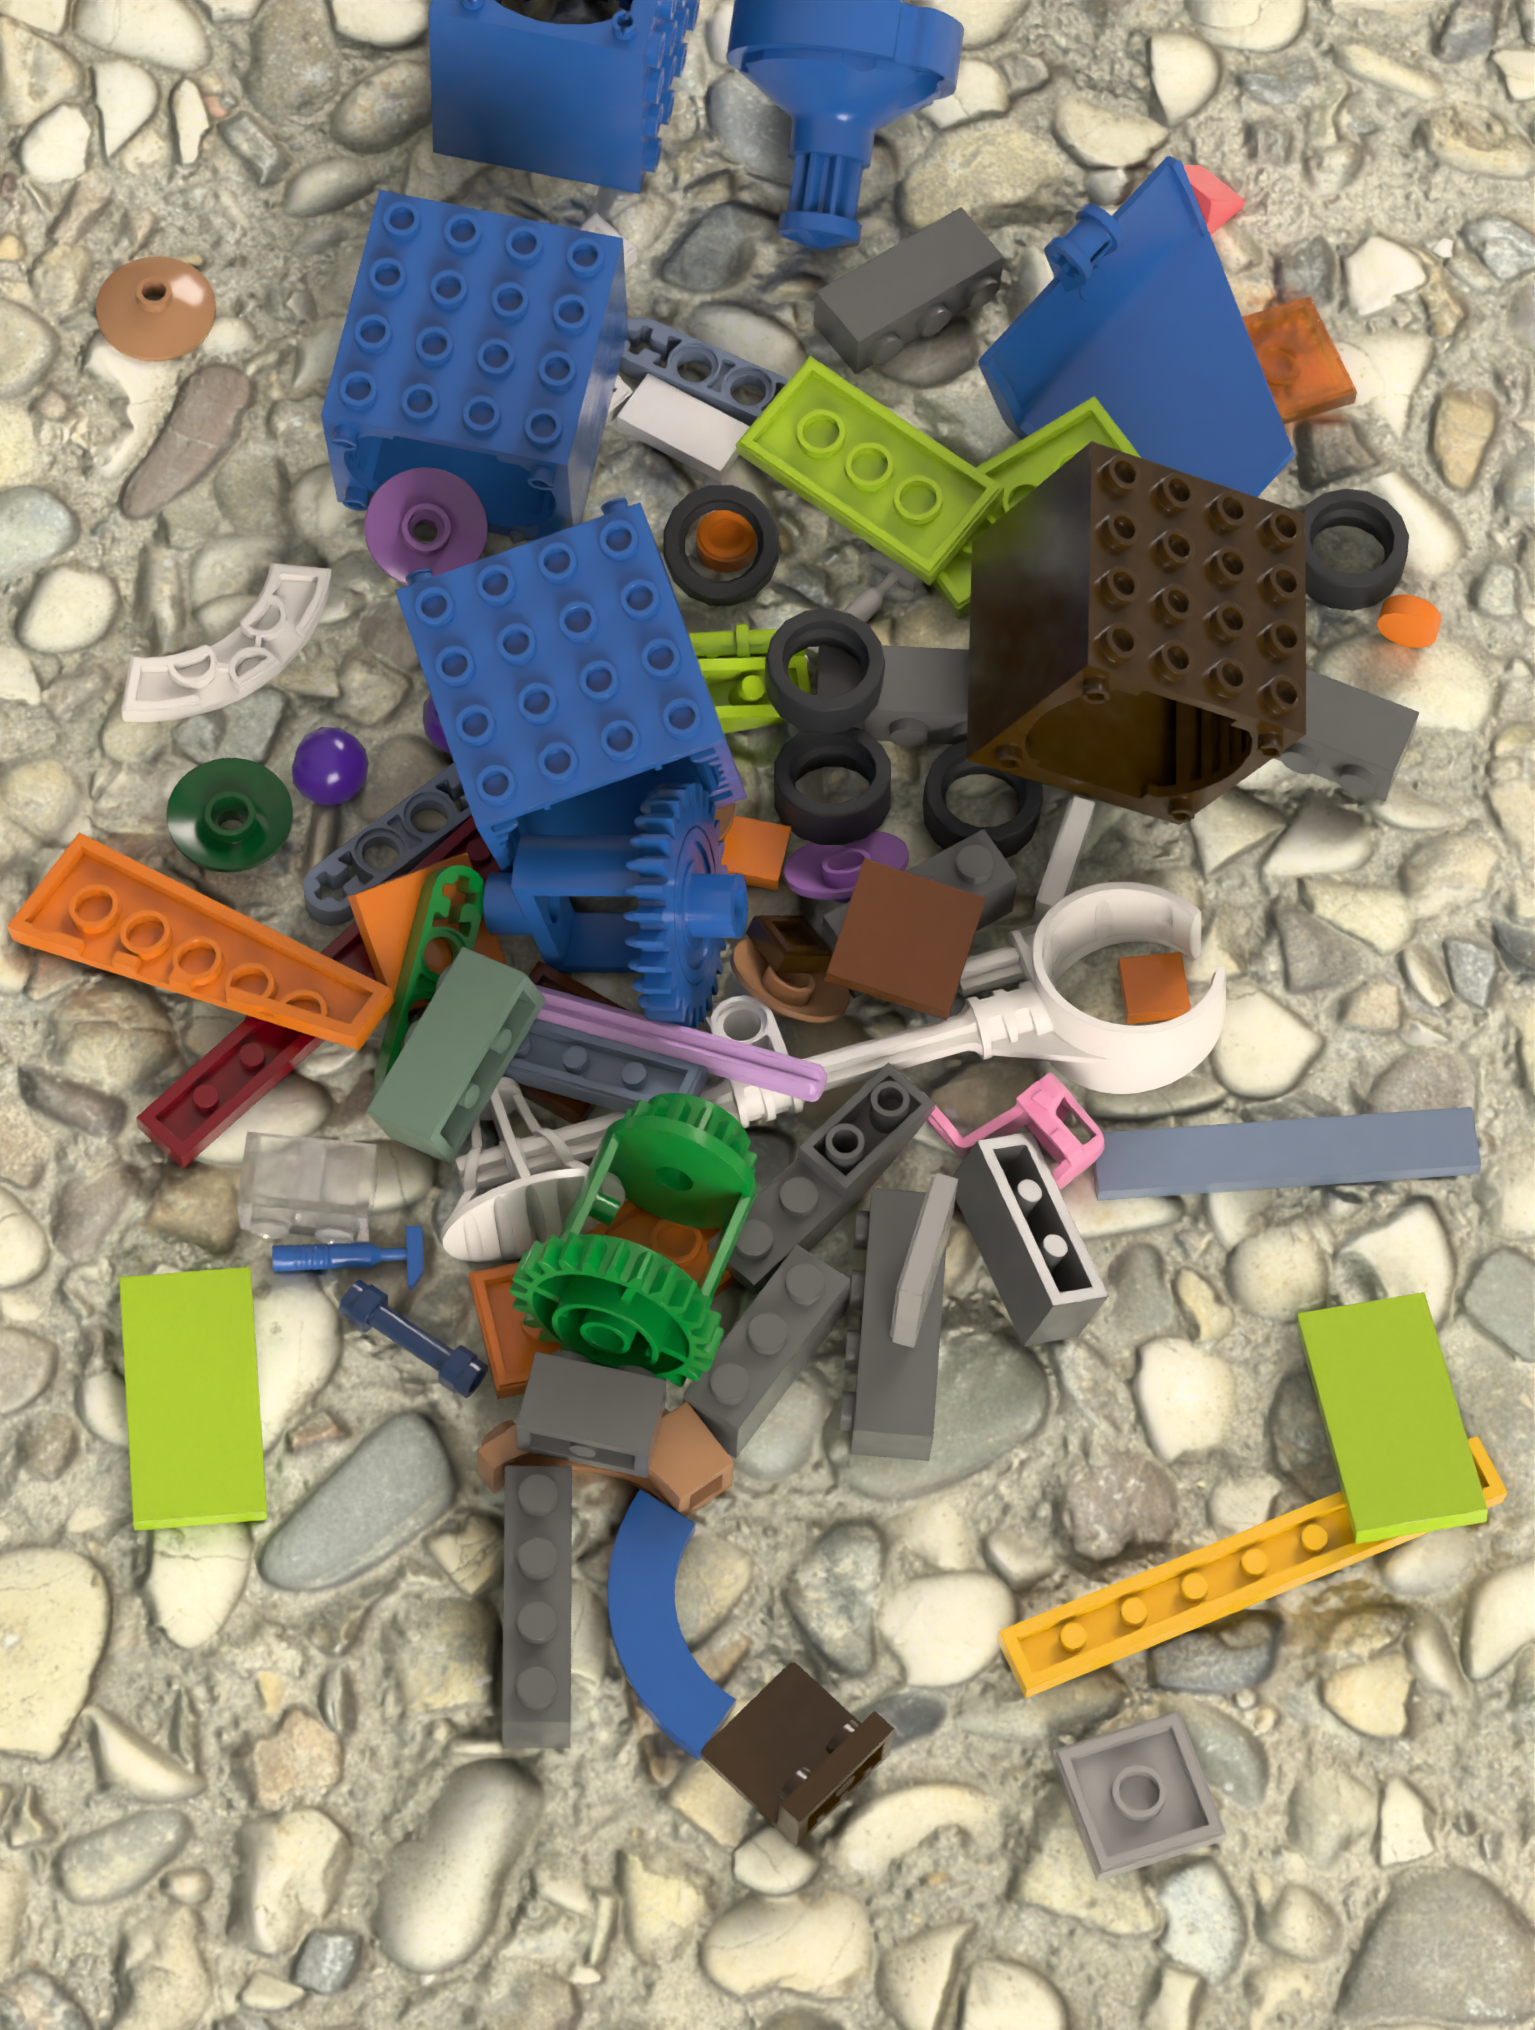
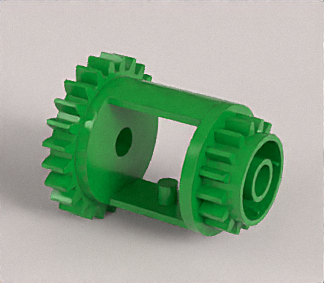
M663 1093L652 1097L648 1102L642 1099L637 1100L634 1109L628 1108L624 1118L613 1122L607 1128L559 1237L553 1234L549 1235L545 1244L534 1241L530 1251L524 1252L512 1279L513 1284L509 1293L516 1296L513 1308L526 1313L522 1321L525 1326L542 1329L538 1337L539 1341L557 1342L561 1345L559 1351L578 1353L586 1357L591 1364L617 1369L621 1365L639 1366L651 1371L656 1378L667 1379L679 1387L684 1386L686 1378L698 1381L703 1371H709L724 1333V1329L718 1326L722 1318L721 1314L709 1310L757 1194V1183L753 1174L755 1172L754 1165L758 1157L756 1153L748 1150L751 1140L740 1122L720 1106L703 1098L684 1093ZM607 1172L614 1174L621 1180L625 1191V1198L655 1216L690 1227L722 1228L698 1285L695 1280L672 1261L640 1244L607 1235H579L587 1216L610 1226L618 1212L621 1202L599 1192Z

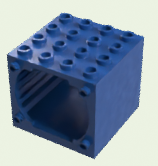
M432 0L428 16L433 153L640 194L646 171L656 173L659 164L662 138L657 136L660 125H669L675 90L670 88L673 77H682L688 43H684L683 40L686 30L694 31L700 0H615L619 1V8L624 10L616 12L610 20L592 24H554L538 21L503 7L500 4L501 0Z
M379 190L321 414L337 501L343 503L349 509L366 511L376 491L391 477L413 468H437L460 477L476 492L485 509L488 532L510 537L511 531H517L522 533L525 540L534 541L581 524L628 333L623 238Z
M626 498L613 499L601 506L602 513H604L603 516L432 577L433 573L430 568L416 570L405 577L409 586L395 590L476 828L502 872H513L515 856L522 835L647 834L646 831L638 829L634 821L638 816L645 815L640 810V805L643 801L647 800V794L660 784H702V790H708L709 802L715 803V809L747 798L641 502L628 506Z

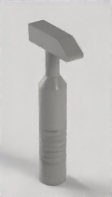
M870 552V564L885 573L886 576L875 587L864 589L843 611L851 613L865 623L882 607L884 595L896 582H899L913 592L923 583L921 579L882 552ZM819 646L806 648V656L817 666Z

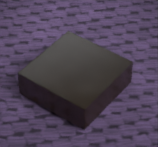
M759 915L753 917L746 934L776 973H826L833 953L804 915Z

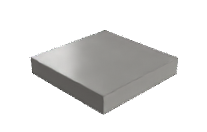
M936 1173L935 1177L931 1176L897 1285L890 1337H892V1342L911 1348L915 1347L950 1233L958 1184L957 1178Z
M1179 1710L1052 1750L1051 1761L1097 1882L1225 1840L1226 1831Z

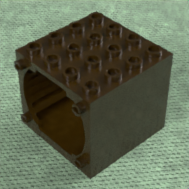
M1091 441L972 541L966 760L1181 825L1182 823L1190 822L1191 819H1194L1196 813L1271 759L1281 757L1285 749L1306 735L1305 513Z

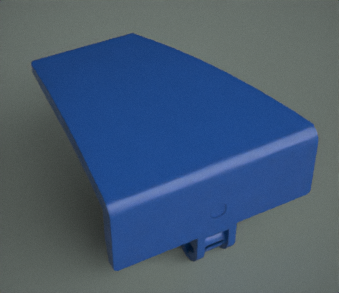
M1167 156L1112 216L1095 204H1084L1075 215L1076 223L1063 237H1054L1044 249L1045 256L1055 278L981 356L978 361L979 368L1003 421L1021 440L1095 396L1141 458L1258 497L1290 462L1295 453L1183 163L1176 158Z

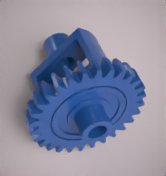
M665 783L658 785L647 794V800L643 801L640 805V810L645 815L638 816L634 821L635 826L640 830L646 831L647 834L522 835L515 856L513 872H491L489 874L484 889L483 911L485 925L490 935L533 936L545 964L561 973L644 974L643 977H639L632 982V987L636 991L643 992L638 997L637 1002L639 1006L644 1008L645 1017L653 1021L671 1022L689 1028L699 1027V1022H704L706 1011H712V995H717L719 991L716 974L722 975L723 973L720 951H726L724 938H741L744 934L748 915L747 887L742 874H727V865L721 864L725 843L724 841H718L721 823L720 820L714 819L716 806L714 802H709L708 790H702V784ZM568 896L637 897L639 899V907L626 913H575Z

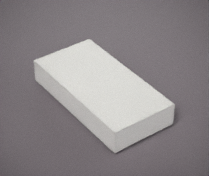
M649 373L616 418V428L719 483L738 458L739 454L736 452V443L750 427Z
M1074 796L1073 800L1070 799L1036 899L1032 926L1039 924L1050 908L1069 895L1090 832L1095 806L1094 801Z

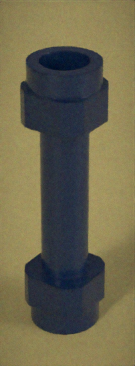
M358 1280L348 1289L340 1302L338 1312L348 1318L349 1323L364 1333L373 1327L439 1372L438 1382L454 1394L459 1393L463 1397L468 1398L477 1390L488 1371V1365L479 1360L478 1355L463 1345H459L453 1350L387 1306L388 1295L374 1285H368L362 1280Z

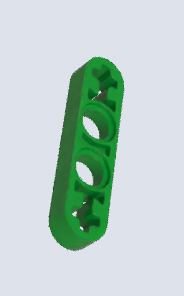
M453 865L436 869L426 878L422 886L394 995L395 1002L391 1006L375 1068V1086L384 1075L389 1073L401 1052V1043H404L406 1033L410 1028L408 1012L411 1005L420 999L430 1003L436 993V985L441 974L432 972L425 963L424 950L427 943L433 938H440L446 941L452 951L451 965L462 947L474 950L483 915L485 884L480 875L468 866ZM458 880L457 890L466 894L464 904L453 905L450 910L451 899L442 895V888L444 885L455 884ZM450 910L447 923H459V932L450 927H433V919H446Z

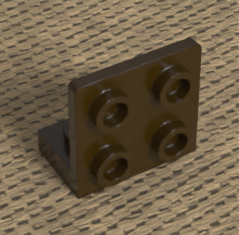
M792 1662L702 1748L701 1757L797 1848L890 1755L894 1728L875 1710L861 1723L797 1663Z

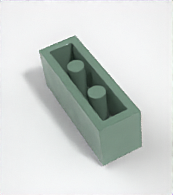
M462 947L453 964L445 968L441 973L436 985V993L422 1017L415 1021L407 1031L404 1047L389 1073L377 1082L372 1093L371 1104L366 1112L388 1137L451 1165L546 1002L545 997L526 973Z

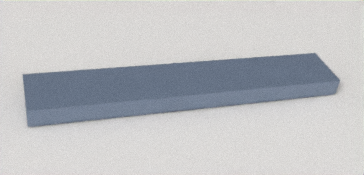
M1472 1107L1102 1132L1105 1147L1098 1159L1092 1163L1097 1201L1478 1174L1481 1167Z

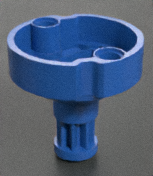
M734 0L726 60L792 118L788 157L794 160L788 208L787 212H783L779 216L778 235L817 251L851 248L860 244L862 225L856 221L862 172L869 169L871 165L875 133L889 124L932 105L934 100L943 99L955 93L964 36V27L958 20L940 10L913 6L904 3L902 0Z

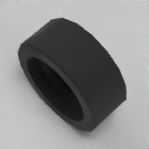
M708 485L689 493L672 509L663 531L664 559L673 581L690 598L710 606H734L755 597L771 581L779 561L778 528L770 509L753 493L734 485ZM714 510H729L743 516L752 525L757 536V554L752 566L743 575L729 581H713L701 576L690 565L685 553V539L691 525L700 516Z
M1347 488L1323 493L1308 503L1302 511L1305 513L1306 594L1311 599L1329 608L1350 611L1375 606L1390 596L1402 577L1408 556L1409 534L1404 520L1388 501L1368 491ZM1340 525L1357 527L1372 534L1383 546L1385 551L1384 560L1373 571L1360 574L1340 572L1326 565L1315 554L1313 550L1314 539L1318 533L1327 528Z
M829 608L804 611L786 620L771 637L766 655L764 678L768 700L781 718L798 729L818 734L844 732L865 721L878 705L885 671L882 643L868 624L851 613ZM829 646L842 649L856 658L860 664L861 679L856 688L842 695L822 697L808 694L795 686L788 675L790 659L793 655L809 647Z
M850 728L844 732L828 734L801 731L782 746L774 761V808L782 824L791 826V832L801 839L819 845H846L864 839L883 824L891 809V761L882 744L864 731ZM843 767L858 772L868 780L869 789L859 797L843 803H822L807 798L797 790L796 781L808 772L819 768Z
M967 740L948 747L932 762L924 785L922 801L924 824L933 841L944 850L984 829L1006 859L1017 854L1033 838L1040 820L1043 802L1042 783L966 760ZM987 774L1002 779L1015 789L1019 796V808L1016 816L1011 821L996 827H977L962 822L946 806V793L949 786L955 780L968 775Z

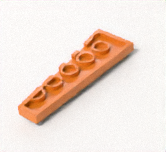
M81 833L76 835L7 925L12 940L356 1050L361 1049L395 1002L391 988Z

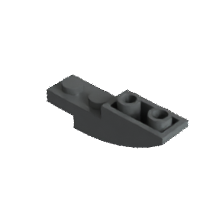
M888 1062L799 1146L798 1158L755 1198L725 1269L748 1291L755 1295L770 1280L796 1244L809 1252L852 1209L919 1131L935 1110V1103ZM720 1231L707 1243V1253L711 1255Z

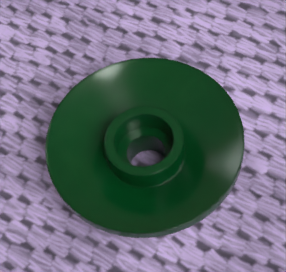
M220 758L195 767L176 784L167 805V826L176 848L192 863L216 872H241L264 864L283 847L292 829L293 806L286 786L267 767L247 759ZM227 820H237L242 824L241 827L233 830L220 828L221 824Z

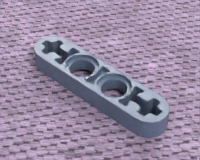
M640 317L628 320V333L619 366L620 372L639 382H642L649 373L748 426L754 423L790 380L652 319ZM642 342L650 344V350L643 349L639 355L630 352V347L637 348ZM670 352L667 367L662 368L661 360L666 362L667 353ZM696 361L706 365L711 373L700 382H690L680 377L677 370L687 362ZM742 385H752L759 388L765 397L760 403L746 406L736 402L731 393Z
M452 763L315 865L307 873L303 889L305 909L311 918L320 924L328 926L342 925L354 918V914L347 896L409 873L472 816L455 764ZM458 799L461 801V813L458 812L454 804ZM424 809L438 810L447 819L445 826L434 833L420 832L413 826L411 821L418 812ZM376 845L390 846L399 855L395 864L387 869L371 868L365 863L363 856L368 849ZM349 866H352L356 876L349 880ZM327 885L329 889L335 891L343 886L344 899L338 902L330 896L322 900L321 887Z

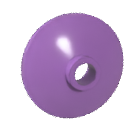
M413 468L391 477L376 491L366 512L365 539L372 558L384 573L407 586L409 585L405 577L416 570L430 568L433 573L432 577L478 561L487 540V517L483 504L476 492L460 477L437 468ZM428 524L435 529L437 537L432 542L422 543L415 538L414 529L419 525Z
M874 831L866 838L846 845H819L810 842L794 852L784 866L785 881L788 887L799 895L814 899H835L839 903H848L851 900L864 858L905 871L909 863L908 848L897 836L881 831Z

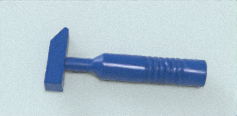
M406 1226V1247L380 1248L371 1242L330 1243L329 1245L302 1244L301 1246L272 1245L273 1271L372 1268L380 1261L407 1260L408 1289L413 1290L424 1275L422 1226Z

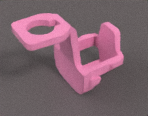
M1054 1073L1046 1074L1016 1098L1017 1104L1015 1107L964 1138L936 1105L935 1110L926 1120L943 1141L958 1156L964 1159L978 1140L1009 1136L1024 1126L1029 1132L1033 1133L1036 1140L1058 1164L1051 1173L1059 1190L1094 1163L1105 1147L1100 1128ZM1068 1112L1093 1137L1086 1144L1082 1145L1063 1124Z

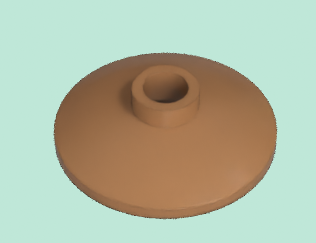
M145 257L124 264L105 280L96 300V318L104 338L119 352L138 360L166 361L191 352L206 339L215 322L216 300L208 280L190 264L169 257ZM150 296H163L162 299L157 301L146 299Z
M749 937L741 940L731 954V968L739 983L754 998L768 1006L775 1016L782 1018L791 1017L814 1023L831 1022L840 1018L850 1003L849 989L825 981L826 973H776Z

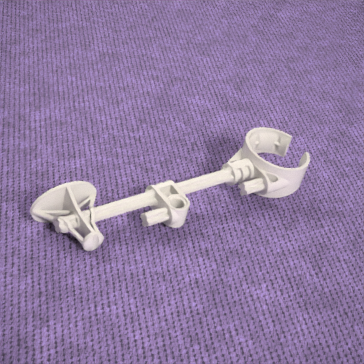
M1136 882L1096 884L1065 896L1048 910L1039 924L1009 932V946L968 957L957 988L959 994H962L963 997L1017 981L1020 983L1018 984V989L1009 992L1003 989L992 991L991 997L981 1000L976 996L965 999L962 1011L956 1016L947 1018V1020H938L803 1060L821 1064L827 1073V1083L824 1091L870 1079L888 1062L895 1069L901 1070L964 1051H975L982 1060L991 1058L992 1055L1048 1060L1067 1079L1080 1086L1099 1092L1132 1094L1150 1091L1168 1085L1188 1074L1205 1059L1216 1044L1223 1028L1226 1013V967H1216L1208 993L1194 1008L1175 1019L1163 1023L1145 1026L1114 1024L1089 1016L1075 1008L1057 992L1054 985L1069 967L1093 951L1124 942H1150L1176 949L1193 961L1201 956V911L1193 904L1170 891L1148 884ZM746 995L731 997L722 1001L713 1010L711 1017L704 1018L706 1033L789 1056L773 1012L768 1006L754 997ZM719 1076L720 1079L715 1084L704 1087L700 1098L708 1100L729 1112L740 1122L743 1128L749 1127L750 1121L760 1118L765 1122L776 1119V1114L788 1110L792 1114L802 1112L806 1101ZM502 1077L471 1129L472 1149H470L467 1155L454 1159L464 1193L441 1229L440 1238L445 1251L452 1257L464 1261H507L522 1258L525 1251H530L534 1241L545 1244L549 1235L553 1234L559 1237L589 1169V1166L579 1161L595 1156L607 1128L613 1122L624 1118L625 1113L618 1111L555 1130L549 1128L542 1129L530 1111L517 1081L508 1077ZM517 1108L532 1136L519 1139L518 1136L514 1137L507 1115ZM479 1120H493L500 1139L499 1146L483 1150ZM554 1168L559 1169V1170H555V1171L544 1172V1171L551 1170V1169H554ZM607 1172L599 1192L621 1202L620 1209L625 1200L622 1182L617 1176ZM509 1182L494 1189H491L475 1198V1196L480 1193L481 1189ZM587 1216L579 1235L587 1234L602 1222Z

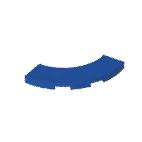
M640 1489L628 1508L619 1528L610 1560L608 1620L611 1640L618 1664L621 1665L630 1686L638 1697V1702L656 1726L678 1747L699 1761L704 1746L720 1731L734 1710L736 1699L713 1682L698 1665L684 1640L677 1619L675 1606L676 1576L684 1551L695 1533L696 1523Z

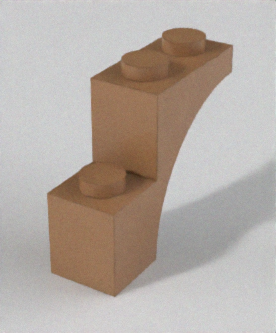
M687 1401L671 1412L664 1408L647 1478L518 1450L517 1423L515 1424L513 1420L502 1422L489 1431L481 1441L482 1446L477 1449L478 1474L493 1493L505 1487V1466H572V1470L600 1473L626 1481L687 1517L732 1486L734 1461Z

